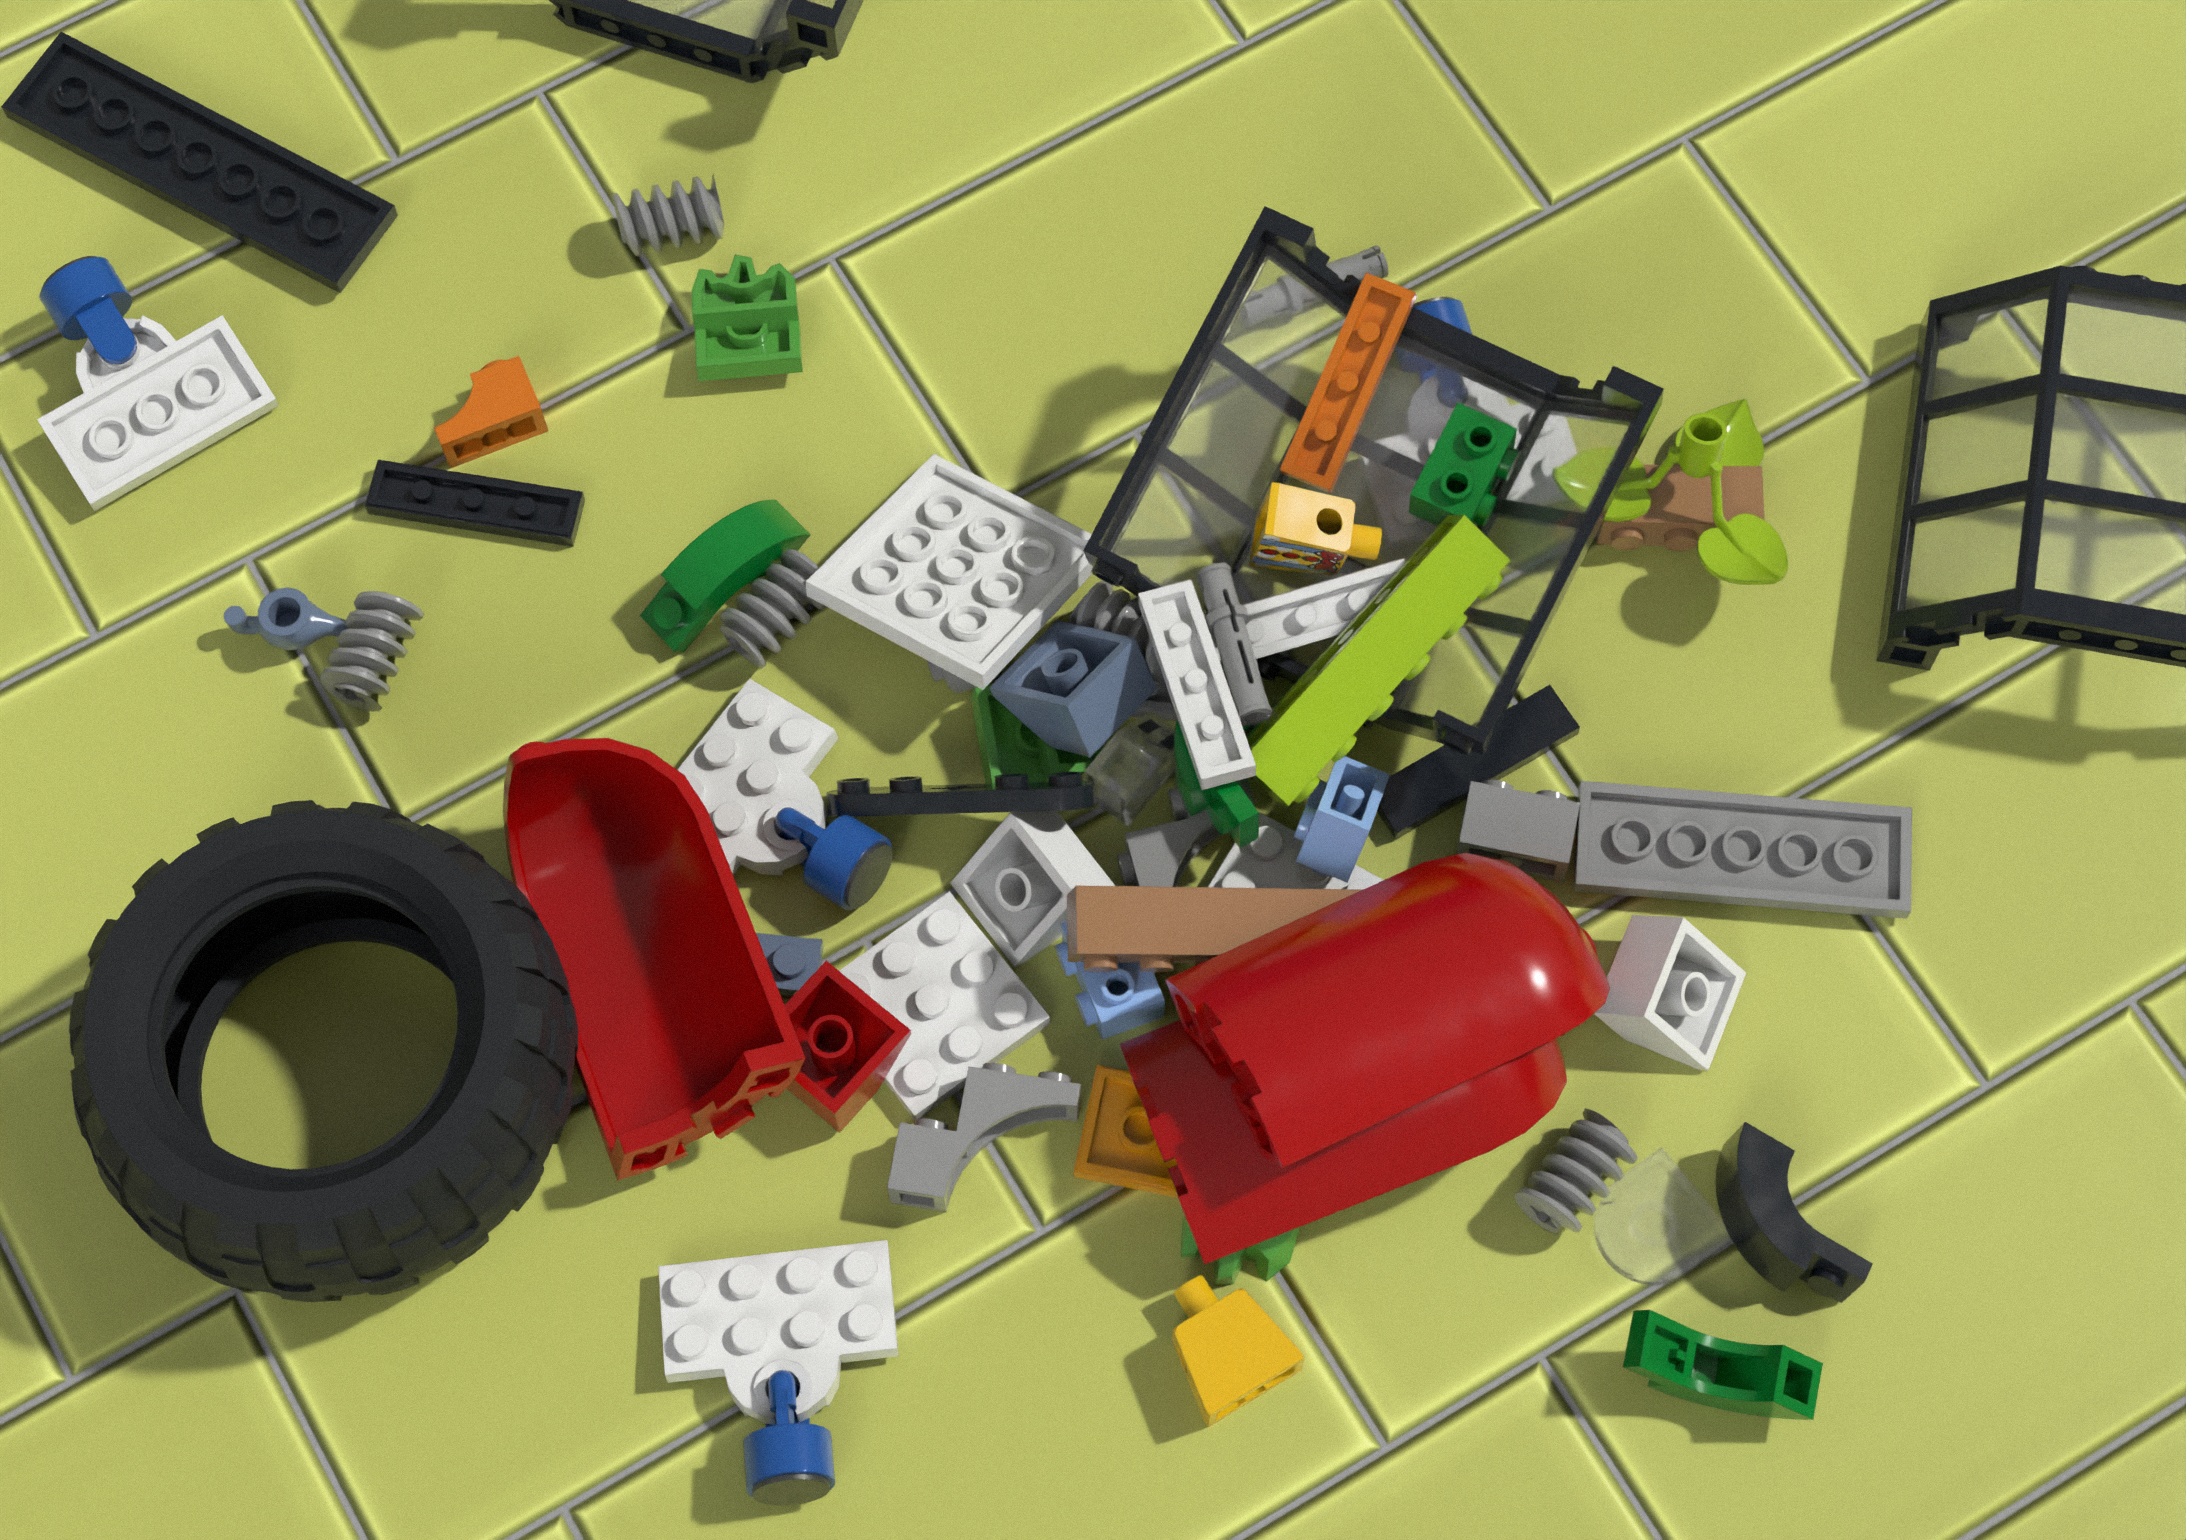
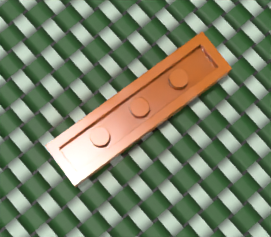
M1365 273L1281 465L1280 471L1282 474L1330 494L1332 493L1417 298L1416 292Z

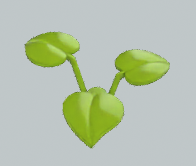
M1746 399L1690 416L1685 421L1684 426L1678 431L1675 445L1669 448L1666 459L1652 476L1645 478L1646 469L1635 457L1603 519L1606 521L1622 522L1633 520L1646 514L1651 505V497L1647 489L1657 487L1675 463H1679L1681 470L1690 477L1704 478L1709 475L1711 478L1713 521L1717 527L1704 531L1699 537L1697 556L1703 567L1720 580L1742 585L1775 584L1778 581H1783L1787 573L1788 557L1785 546L1777 531L1769 523L1749 513L1736 515L1728 522L1723 515L1721 489L1723 466H1760L1764 456L1763 441L1753 422ZM1604 449L1590 452L1579 457L1568 467L1556 471V482L1572 504L1583 512L1589 513L1620 450Z

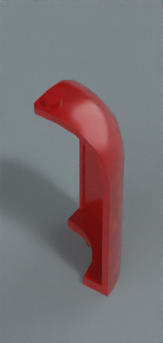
M610 738L563 739L549 743L536 741L527 743L514 751L508 758L503 795L505 841L512 880L527 897L550 936L568 980L578 1024V1050L575 1057V1065L618 1181L662 1167L688 1156L685 1145L713 1131L716 1137L722 1139L755 1117L752 1109L753 1105L767 1094L769 1097H779L787 1089L801 1070L806 1058L708 811L685 775L650 750Z
M1460 853L1425 861L1165 979L1184 1031L1203 1047L1215 1065L1226 1060L1239 1082L1231 1085L1230 1090L1244 1113L1261 1155L1281 1168L1556 1039L1584 1023L1605 1004L1610 990L1592 938L1587 931L1581 929L1569 910L1554 894L1512 863L1470 853Z
M1181 1020L1120 1043L1130 1075L1149 1119L1148 1122L1163 1161L1165 1163L1175 1159L1177 1165L1168 1168L1204 1264L1486 1154L1526 1133L1555 1107L1567 1083L1564 1058L1557 1039H1554L1281 1168L1261 1155L1244 1113L1230 1090L1231 1085L1239 1082L1226 1060L1215 1065L1203 1047L1184 1031Z

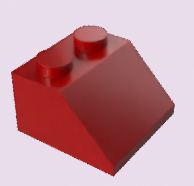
M825 961L785 1004L806 1058L801 1070L787 1087V1090L840 1133L876 1094L909 1039L911 1030L833 965Z

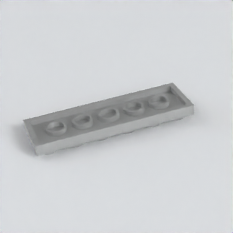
M1590 781L1580 782L1578 788V802H1580L1576 827L1574 891L1907 919L1911 912V807Z

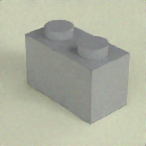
M1490 779L1484 780L1481 783L1471 781L1456 854L1470 853L1505 860L1529 876L1563 882L1570 861L1580 802L1570 801L1565 795L1556 791L1541 790L1535 794L1515 790L1512 785L1500 780Z

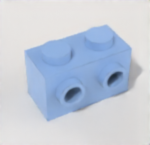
M1346 756L1335 762L1327 782L1320 779L1318 786L1309 795L1304 812L1294 834L1295 838L1303 841L1296 862L1310 867L1319 875L1335 877L1348 883L1370 832L1390 774Z
M1067 921L1061 923L1062 943L1055 945L1059 962L1066 977L1073 974L1076 975L1082 993L1075 995L1081 1017L1086 1026L1096 1025L1101 1040L1164 1017L1165 999L1153 972L1140 971V963H1118V970L1090 972L1084 970L1083 962H1068Z

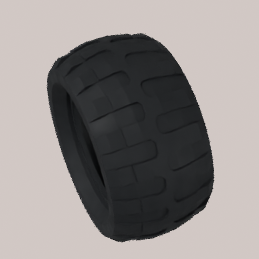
M313 800L291 801L273 805L270 816L253 819L242 824L232 817L196 834L200 843L183 852L170 864L161 858L133 884L132 888L135 891L136 897L123 910L118 920L106 919L95 936L88 952L90 972L85 981L84 989L75 992L70 1011L71 1054L74 1057L75 1067L70 1072L76 1120L81 1135L89 1145L102 1181L122 1208L153 1241L176 1258L197 1269L206 1277L235 1289L269 1292L279 1295L282 1299L302 1302L341 1301L342 1296L358 1295L367 1292L370 1295H385L402 1291L419 1284L420 1276L435 1271L451 1260L457 1265L475 1254L489 1242L488 1233L500 1224L512 1209L518 1212L531 1197L543 1175V1164L549 1155L552 1144H558L571 1109L574 1093L572 1075L578 1050V1024L563 966L550 936L529 900L512 881L491 867L485 861L482 854L462 840L428 823L421 826L411 822L409 818L394 812L392 809L362 802H352L348 808H324L321 805H316ZM362 941L389 945L410 952L432 964L453 982L458 1016L454 1050L448 1068L439 1087L423 1110L389 1141L352 1160L312 1169L276 1168L253 1163L231 1154L213 1142L206 1124L202 1105V1071L206 1052L218 1022L228 1006L243 988L270 966L290 955L319 945Z

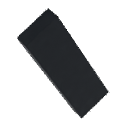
M378 459L365 508L370 515L574 547L585 497L581 491Z
M1549 684L1506 710L1484 755L1470 751L1469 755H1464L1443 745L1389 776L1377 813L1394 838L1398 839L1467 799L1471 781L1481 783L1484 780L1502 779L1578 735L1580 726Z

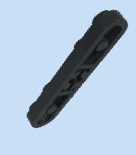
M1081 772L1048 774V782H1028V774L1009 773L994 776L995 783L922 785V777L906 776L889 779V786L870 787L869 778H848L837 780V790L828 791L826 794L828 815L1065 811L1094 806L1093 783L1082 781Z

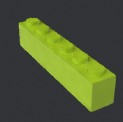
M1448 515L1273 707V713L1270 714L1271 717L1259 723L1246 737L1256 764V776L1250 778L1275 802L1289 806L1293 801L1300 803L1306 799L1318 786L1320 779L1316 775L1330 760L1337 762L1342 759L1355 745L1357 738L1353 734L1367 719L1371 722L1376 720L1390 707L1394 700L1391 692L1404 678L1407 681L1412 680L1427 666L1431 659L1427 653L1439 639L1447 640L1459 631L1467 620L1464 612L1477 597L1483 600L1498 588L1504 579L1500 572L1511 560L1465 515Z

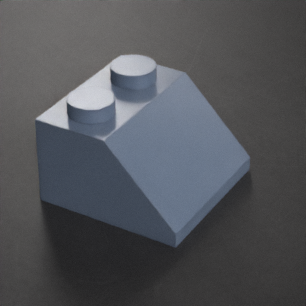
M1056 621L990 687L992 695L1051 748L1091 757L1097 750L1102 748L1107 739L1157 689L1136 638L1062 621Z

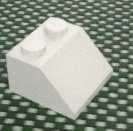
M1057 811L1010 812L950 882L1014 967L1022 965L1062 937L1061 923L1067 921V894L1076 885L1115 886Z
M1632 915L1607 976L1610 990L1606 1002L1594 1014L1624 1040L1695 1069L1708 1071L1746 972L1684 917Z

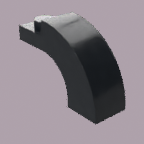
M1744 1122L1724 1143L1716 1169V1196L1719 1211L1731 1240L1748 1264L1765 1280L1782 1292L1799 1278L1808 1283V1286L1817 1294L1833 1298L1842 1303L1866 1281L1873 1263L1821 1234L1804 1220L1796 1209L1788 1188V1169L1795 1150Z

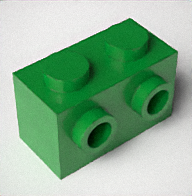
M1457 402L1410 493L1409 513L1436 526H1439L1448 515H1465L1474 525L1478 524L1484 527L1497 501V497L1491 495L1493 488L1499 478L1506 481L1510 478L1518 462L1521 451L1514 448L1517 429Z

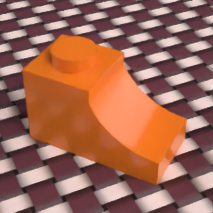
M519 356L509 360L500 359L492 361L481 370L471 373L470 377L473 386L465 405L451 419L434 427L450 469L548 432L541 406Z

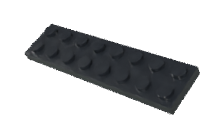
M63 32L58 34L1 106L7 118L339 293L343 291L398 216L394 204Z

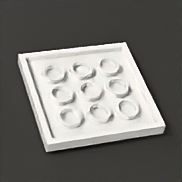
M933 454L806 580V593L813 600L984 690L1091 576L1093 566L1088 563L1083 550L1092 534Z

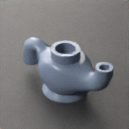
M289 587L276 589L267 594L260 603L258 616H247L240 606H231L224 612V620L234 632L239 634H261L269 644L285 650H299L325 636L338 637L341 631L348 629L346 620L329 615L309 601L301 591Z

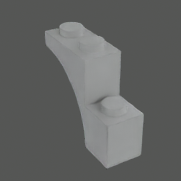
M1247 778L1238 780L1237 782L1254 805ZM1177 781L1175 788L1168 789L1169 803L1175 822L1125 833V853L1117 855L1124 886L1177 887L1184 871L1195 856L1209 843L1222 835L1213 825L1207 809L1191 817L1180 796Z
M984 1063L982 1068L968 1066L956 1131L948 1130L947 1124L933 1119H916L914 1124L900 1122L887 1186L890 1202L947 1212L950 1197L962 1172L971 1160L992 1141L1007 1132L1032 1123L1056 1120L1078 1122L1081 1105V1084L1071 1083L1072 1079L1069 1076L1057 1072L1044 1071L1040 1072L1038 1077L1016 1074V1070L1013 1067L1000 1063Z

